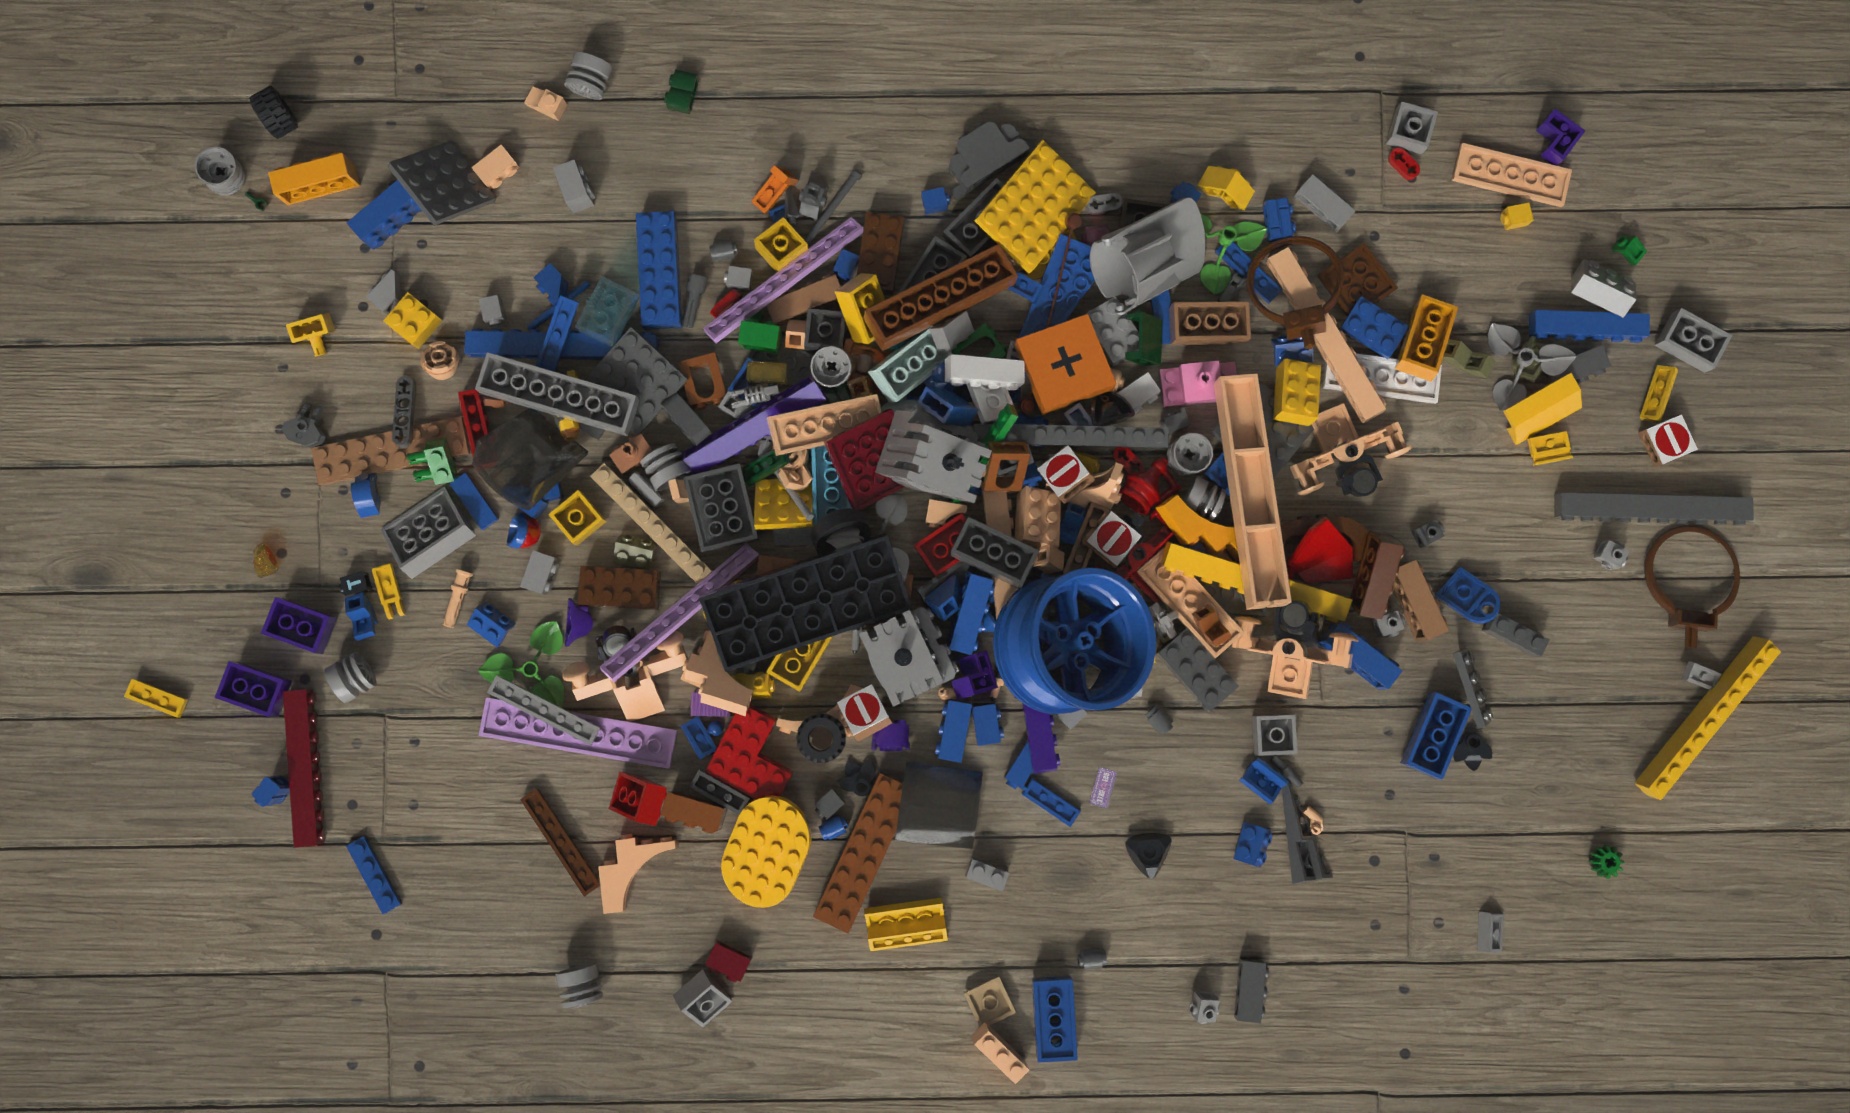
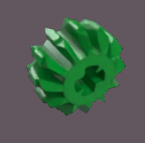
M1603 845L1602 848L1595 847L1597 853H1590L1594 857L1589 860V863L1594 864L1591 870L1597 871L1596 875L1599 877L1604 876L1607 879H1610L1611 875L1617 877V870L1623 871V868L1620 867V864L1625 863L1624 860H1620L1623 854L1617 852L1616 847L1610 848L1609 845Z

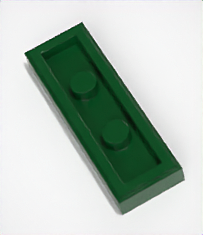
M773 449L744 466L742 470L745 484L752 486L789 464L788 453L776 456Z

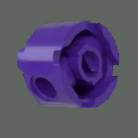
M894 720V723L872 735L871 749L876 751L877 747H880V751L894 752L903 751V747H905V750H910V726L906 724V720Z

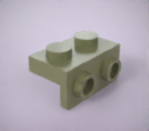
M1531 336L1529 341L1526 340L1522 349H1532L1535 355L1541 359L1539 357V350L1546 345L1536 342V337ZM1518 356L1515 357L1512 363L1514 375H1517L1520 367L1517 362ZM1533 360L1530 366L1523 368L1520 377L1536 383L1542 373L1541 362Z
M621 534L615 542L613 562L643 570H651L657 543L652 542L650 539H639L630 534Z

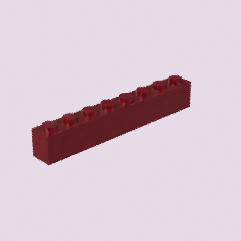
M313 689L283 692L294 848L322 845L326 839V832L323 829L322 823L324 820V811L321 809L323 792L320 790L322 775L318 767V762H320V753L317 751L319 735L315 726L317 723V714L314 712L316 695L313 693Z

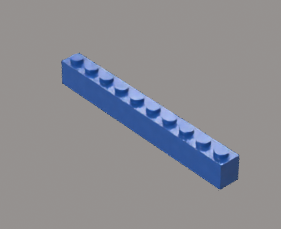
M472 328V331H465L464 353L469 357L485 358L488 352L505 358L538 359L547 333L536 329H530L529 332H521L519 329H510V332H502V329L496 328L491 329V331ZM570 330L560 359L602 360L626 332L616 334L613 331H605V334H597L596 331H586L585 334ZM643 332L642 336L659 351L658 337L652 332Z

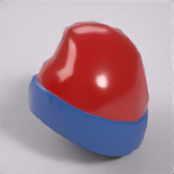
M518 513L511 520L507 546L524 549L535 545L541 535L539 522L535 518L526 517L523 513Z

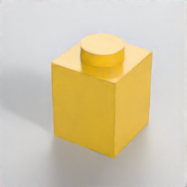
M1530 203L1509 206L1501 212L1500 220L1505 230L1528 226L1534 221Z

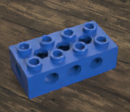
M1072 977L1032 978L1036 1058L1038 1063L1078 1060ZM1051 995L1058 996L1056 1002L1051 1003L1048 1001ZM1058 1015L1059 1020L1057 1022H1050L1051 1016ZM1059 1035L1061 1038L1058 1042H1051L1053 1036Z

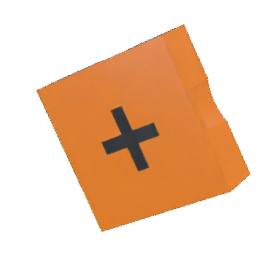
M1088 314L1016 339L1015 350L1019 360L1024 361V371L1030 379L1032 392L1042 416L1065 408L1076 401L1109 392L1117 384Z

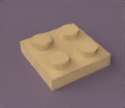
M999 975L964 992L979 1027L985 1022L990 1026L1016 1013Z

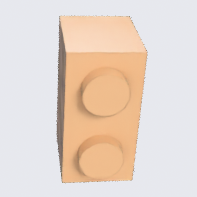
M500 145L471 168L488 189L491 190L499 187L505 178L513 176L520 167L505 148Z

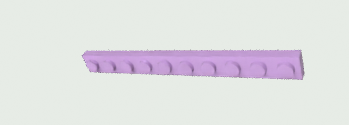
M850 217L703 328L705 333L715 343H718L739 327L741 320L746 321L747 318H751L861 235L863 227Z
M746 543L600 666L601 671L613 682L618 680L702 608L699 600L701 594L731 584L759 560V554Z

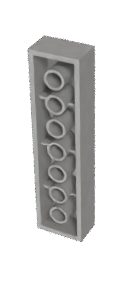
M488 352L486 353L475 390L483 395L624 436H629L640 401L636 395Z

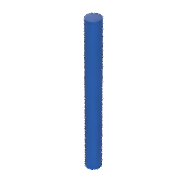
M585 280L569 292L567 297L574 299L591 285ZM551 306L527 325L528 329H536L554 314L556 306Z

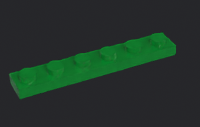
M1007 403L1004 409L999 412L998 418L989 427L984 439L980 441L986 444L985 448H987L988 442H1002L1019 416L1014 405ZM980 457L978 462L986 465L989 458ZM951 499L952 503L960 504L961 500Z

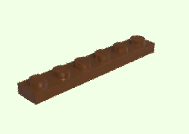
M536 788L521 798V802L583 896H587L600 887V881L540 790Z

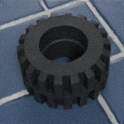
M269 85L249 97L250 104L259 120L276 139L298 128L293 112L274 87Z
M815 714L808 717L797 730V747L800 753L807 760L814 763H826L834 760L842 753L846 744V733L843 725L834 716L828 714ZM817 727H826L833 735L831 746L825 750H818L810 743V734Z

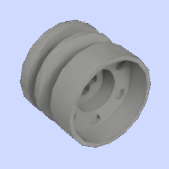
M576 52L570 65L574 71L568 72V78L565 80L564 85L578 95L601 100L604 95L603 91L606 89V85L603 82L609 80L612 66L594 55Z
M210 147L203 150L196 158L194 166L197 176L216 194L232 195L238 192L244 185L246 179L245 170L241 163L226 149Z
M835 346L823 347L818 350L813 356L810 365L814 379L827 387L839 386L846 382L851 375L853 367L848 353L842 348ZM828 362H831V363L836 362L837 365L835 366V368H836L837 370H836V371H834V370H830V371H829V370H828V368H829Z
M1188 433L1174 440L1169 445L1166 453V460L1170 469L1181 476H1192L1205 470L1213 458V448L1210 441L1198 433ZM1184 454H1190L1191 457L1185 458Z
M675 443L653 450L640 462L642 467H647L645 469L646 474L655 473L650 478L655 491L670 488L669 480H683V477L691 474V470L684 461L676 462L682 454L679 451L676 452L678 446Z
M1196 476L1183 501L1194 512L1198 511L1199 516L1204 518L1206 515L1205 519L1212 522L1223 507L1227 490L1221 488L1216 495L1218 485L1215 484L1208 491V481Z
M353 652L349 657H344L342 660L343 664L335 662L324 670L330 688L344 703L357 698L359 691L365 693L368 691V688L372 689L377 685L370 665L358 652Z
M596 963L572 967L555 974L557 986L567 987L568 989L560 994V998L569 997V999L561 1002L562 1008L586 1006L603 997L602 991L593 992L601 988V984H591V980L599 977Z

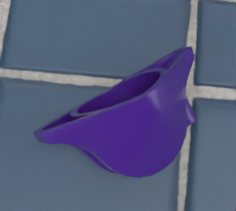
M568 598L565 647L570 646L576 639L586 636L593 627V620L588 611V605H576L571 598Z

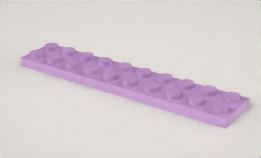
M486 697L479 736L671 768L677 730L571 712L601 727L593 744L589 745L500 699Z

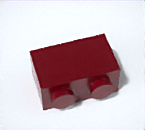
M717 941L705 965L709 966L708 969L716 974L721 972L727 975L726 978L732 982H737V980L741 982L753 957Z

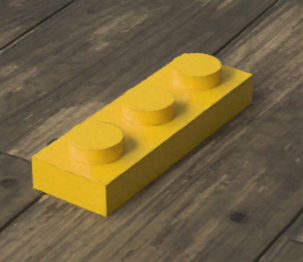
M1657 365L1639 417L1641 420L1661 423L1678 373L1676 367Z
M131 679L124 695L128 699L177 718H181L188 701L186 698L137 679Z

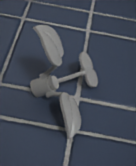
M1492 323L1488 332V346L1490 350L1499 357H1504L1509 352L1518 354L1517 362L1520 365L1514 382L1504 379L1495 385L1493 398L1498 409L1503 412V410L1526 398L1525 386L1517 384L1523 368L1530 366L1533 360L1541 362V369L1544 373L1554 376L1563 373L1575 360L1576 354L1568 348L1556 344L1542 347L1539 350V357L1541 359L1530 348L1513 350L1520 345V333L1513 327Z
M888 495L878 500L875 508L876 513L880 518L885 519L878 535L883 534L888 521L898 525L905 520L907 504L901 495ZM850 526L835 531L825 542L838 549L860 540L862 541L864 538L858 536L860 532L858 527ZM893 548L903 580L905 581L909 567L908 555L899 548Z

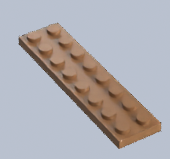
M460 416L413 426L412 443L407 448H399L392 441V431L313 447L311 450L317 483L322 486L355 479V477L364 473L379 474L426 464L427 462L409 465L407 453L423 451L427 441L442 438L447 439L453 458L469 455L470 451L463 417ZM400 430L402 432V438L398 440L402 442V440L406 439V437L403 435V430Z

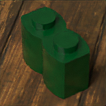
M675 69L674 74L670 75L669 85L671 87L664 97V103H666L669 110L690 114L699 83L697 74Z

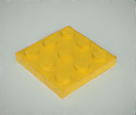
M762 479L755 483V530L813 527V519L808 521L779 479ZM811 481L802 492L797 491V493L813 514Z

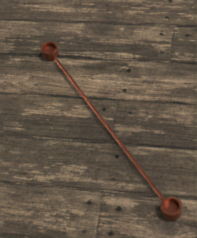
M1077 213L1069 214L1065 218V225L1070 229L1046 329L1050 325L1073 229L1078 228L1082 222L1080 215ZM1032 386L1029 399H1023L1019 404V409L1024 414H1031L1036 408L1035 402L1031 399L1033 394Z

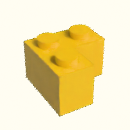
M1208 166L1198 183V186L1206 195L1220 197L1230 208L1245 210L1255 192L1250 186V182L1241 176V172L1235 168L1227 169L1222 166Z

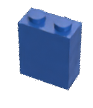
M926 386L917 402L918 405L944 424L970 426L978 412V409L952 390Z

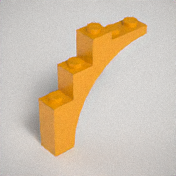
M1178 494L1169 497L1156 507L1170 530L1174 532L1181 546L1187 544L1191 546L1200 540L1208 553L1216 552L1218 554L1227 548L1234 560L1239 561L1235 527H1226L1212 523L1199 516L1184 503Z

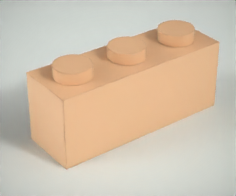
M986 1022L971 1035L974 1045L1015 1084L1029 1071L1027 1062Z

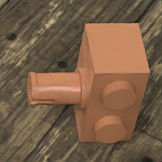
M642 434L631 436L628 439L629 442L616 446L612 449V453L609 454L624 476L640 467L641 460L653 451Z

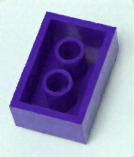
M275 597L261 634L313 653L323 654L337 618L290 600Z
M228 661L215 698L267 717H278L283 705V692L289 690L292 680L238 661Z

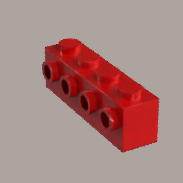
M475 389L458 392V400L475 470L495 467V461L498 458L496 450H492L490 444L493 442L491 431H487L486 427L489 421L487 413H483L482 406H485L483 396L479 395Z

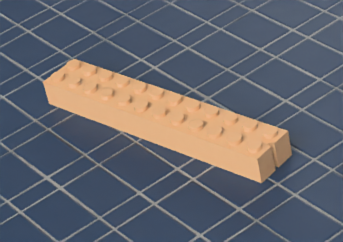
M1258 374L1220 376L1214 382L1246 610L1286 606L1292 603Z

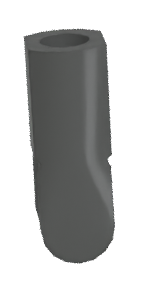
M1236 272L1218 298V302H1232L1245 284L1246 277L1242 278ZM1234 282L1239 284L1237 288L1232 286Z

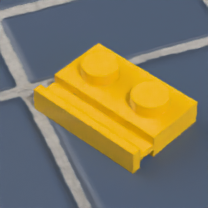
M1567 431L1527 439L1531 458H1533V466L1573 458L1570 452L1571 447Z

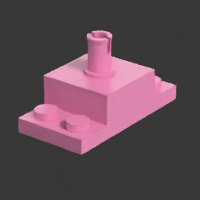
M1219 361L1181 364L1178 368L1160 369L1159 376L1163 408L1216 403L1214 382L1220 376L1237 375L1235 362L1219 363Z

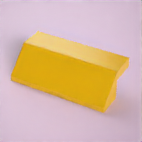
M1568 373L1503 410L1511 425L1506 429L1515 445L1581 409V389L1573 374Z
M942 897L864 908L870 951L948 941Z

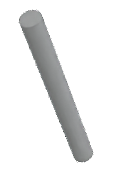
M777 470V471H775L774 473L776 474V476L778 477V479H779L780 482L782 483V481H781V479H780V477H779V475H778V473H779L781 470ZM785 488L808 521L812 520L813 514L797 491Z

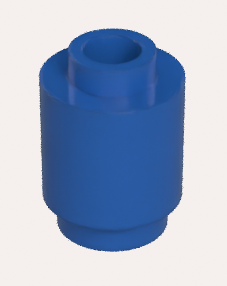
M837 815L822 822V825L818 827L823 839L831 840L847 833L846 828L849 826L845 817L841 818L840 815Z

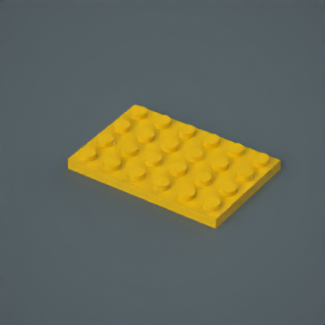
M1042 140L974 221L1026 272L1031 273L1057 242L1059 235L1066 231L1065 218L1067 215L1072 213L1079 215L1090 201V197L1094 196L1096 192Z

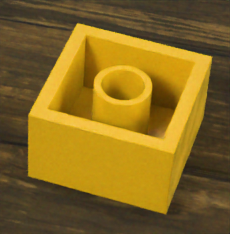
M784 217L754 239L755 249L776 273L808 250V244Z
M408 292L383 320V322L418 350L443 321Z
M579 490L548 514L571 543L576 546L607 522L584 493Z

